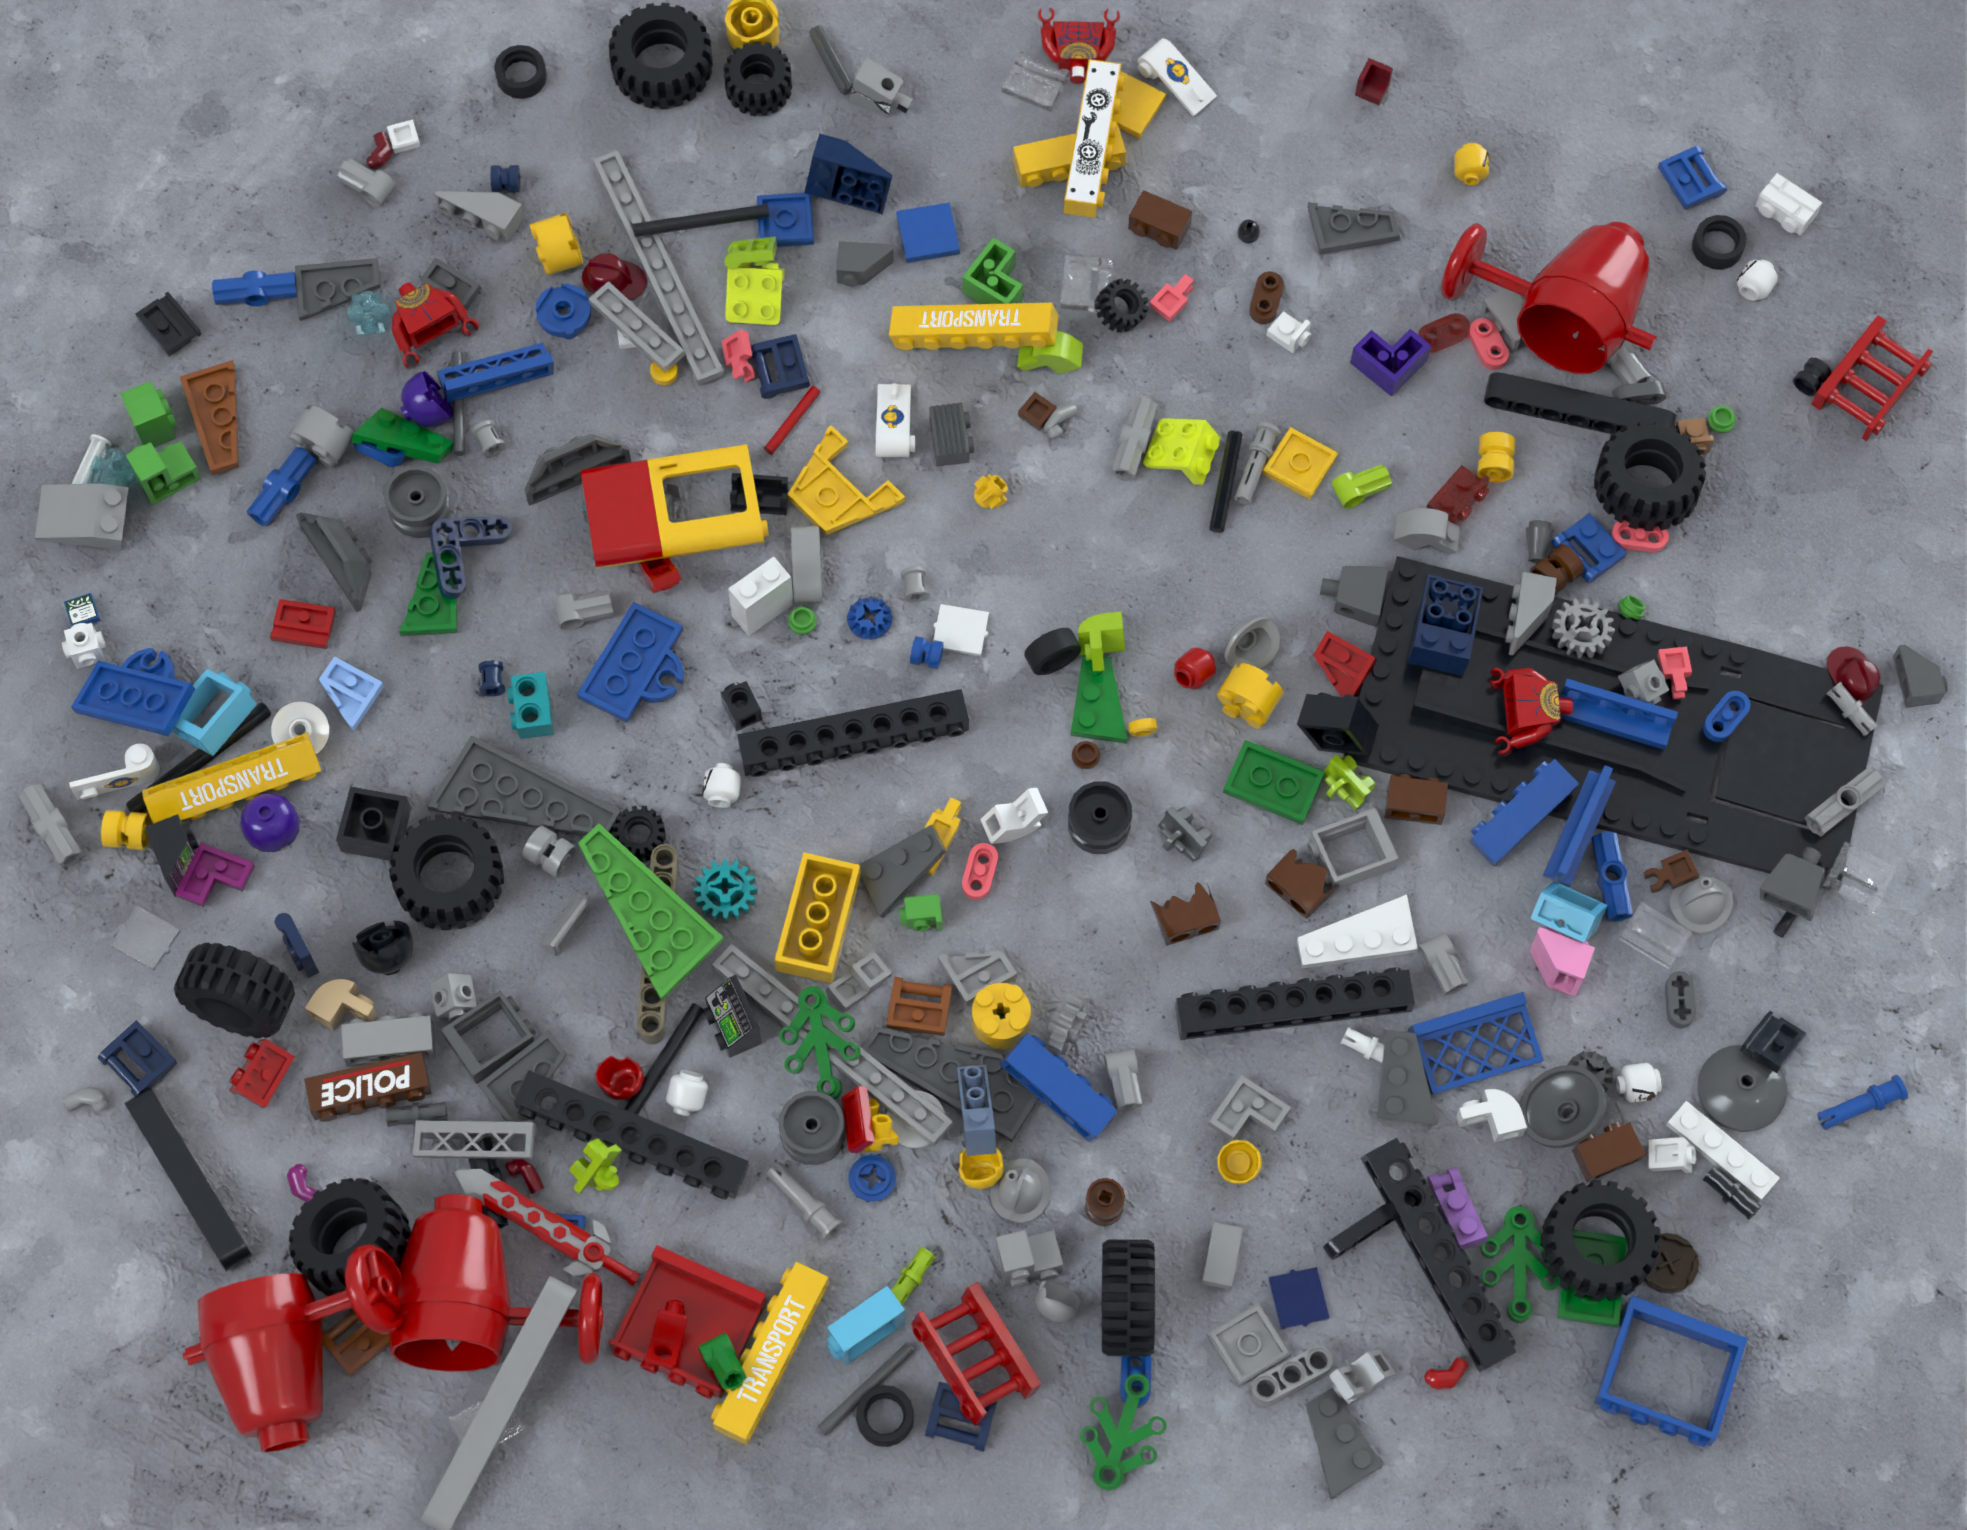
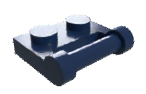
M796 334L751 345L752 358H754L761 383L759 390L763 399H770L777 394L810 387ZM771 352L780 380L773 383L764 356Z
M287 913L277 915L274 921L275 926L283 933V942L298 971L304 969L308 978L319 973L292 917Z
M137 1020L98 1055V1060L103 1065L108 1064L132 1089L131 1094L134 1097L151 1088L177 1064V1061ZM123 1050L146 1073V1076L139 1080L120 1061L117 1054Z
M939 1382L925 1436L930 1438L938 1436L975 1446V1450L984 1452L997 1401L984 1408L987 1414L981 1423L977 1425L981 1426L979 1435L938 1424L940 1416L969 1424L973 1423L963 1415L960 1409V1402L950 1386ZM973 1391L976 1397H979L984 1394L977 1391Z

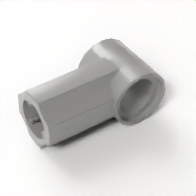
M352 159L343 162L337 175L340 182L360 192L367 202L377 207L383 203L395 187L394 180L380 170L373 172Z
M1626 340L1604 366L1609 370L1613 369L1625 385L1647 382L1650 375L1634 355L1635 352L1631 342ZM1604 345L1601 346V347L1598 348V349H1601V350L1604 351Z
M609 591L584 596L570 593L561 595L554 600L559 627L563 630H573L581 627L584 622L614 616Z
M1445 933L1417 945L1423 964L1426 968H1431L1444 995H1451L1467 986L1468 981L1455 959V950L1452 942Z
M1134 1049L1104 1054L1108 1080H1111L1117 1111H1129L1141 1107L1142 1099L1137 1080L1138 1066Z

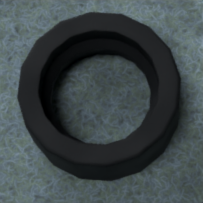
M526 45L511 46L502 51L497 57L494 70L498 87L504 94L512 98L524 99L532 97L542 90L546 83L547 72L543 56L536 49ZM516 62H529L536 66V74L528 81L513 82L505 76L506 69Z
M1726 215L1707 217L1699 224L1692 240V251L1696 259L1706 267L1719 270L1730 268L1740 260L1746 246V233L1743 226ZM1721 231L1728 234L1734 240L1735 248L1732 252L1726 254L1716 253L1705 245L1703 238L1708 232Z
M1058 628L1034 640L1025 650L1024 656L1034 674L1047 675L1062 669L1076 659L1081 652V646L1071 629Z
M882 1385L872 1388L862 1396L857 1405L856 1422L859 1432L866 1441L875 1446L890 1447L897 1445L908 1437L913 1428L914 1410L911 1400L903 1391L896 1387ZM880 1399H891L897 1402L903 1412V1421L900 1427L889 1434L878 1433L868 1424L867 1412L870 1406Z

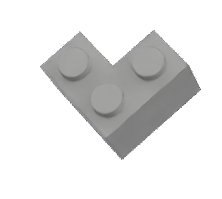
M1026 1230L996 1237L995 1253L1004 1286L1011 1285L1012 1288H1019L1029 1284V1280L1041 1278V1281L1051 1280L1058 1277V1273L1063 1271V1262L1054 1231L1027 1237Z

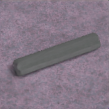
M820 25L811 28L809 31L810 37L840 93L843 95L850 93L853 82L826 32Z

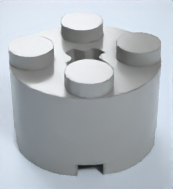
M307 405L289 432L288 438L297 444L295 447H301L310 454L318 455V460L322 464L333 468L351 443L354 432L347 425L342 429L341 425L337 422L339 419L325 410L313 405L312 407Z

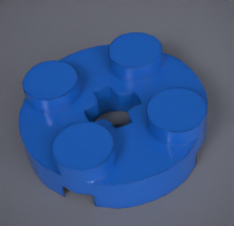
M561 284V287L546 289L539 296L536 303L539 325L545 332L555 337L573 339L587 327L591 319V306L587 295L582 289L571 284ZM565 306L569 307L567 315H559L558 308L564 309Z

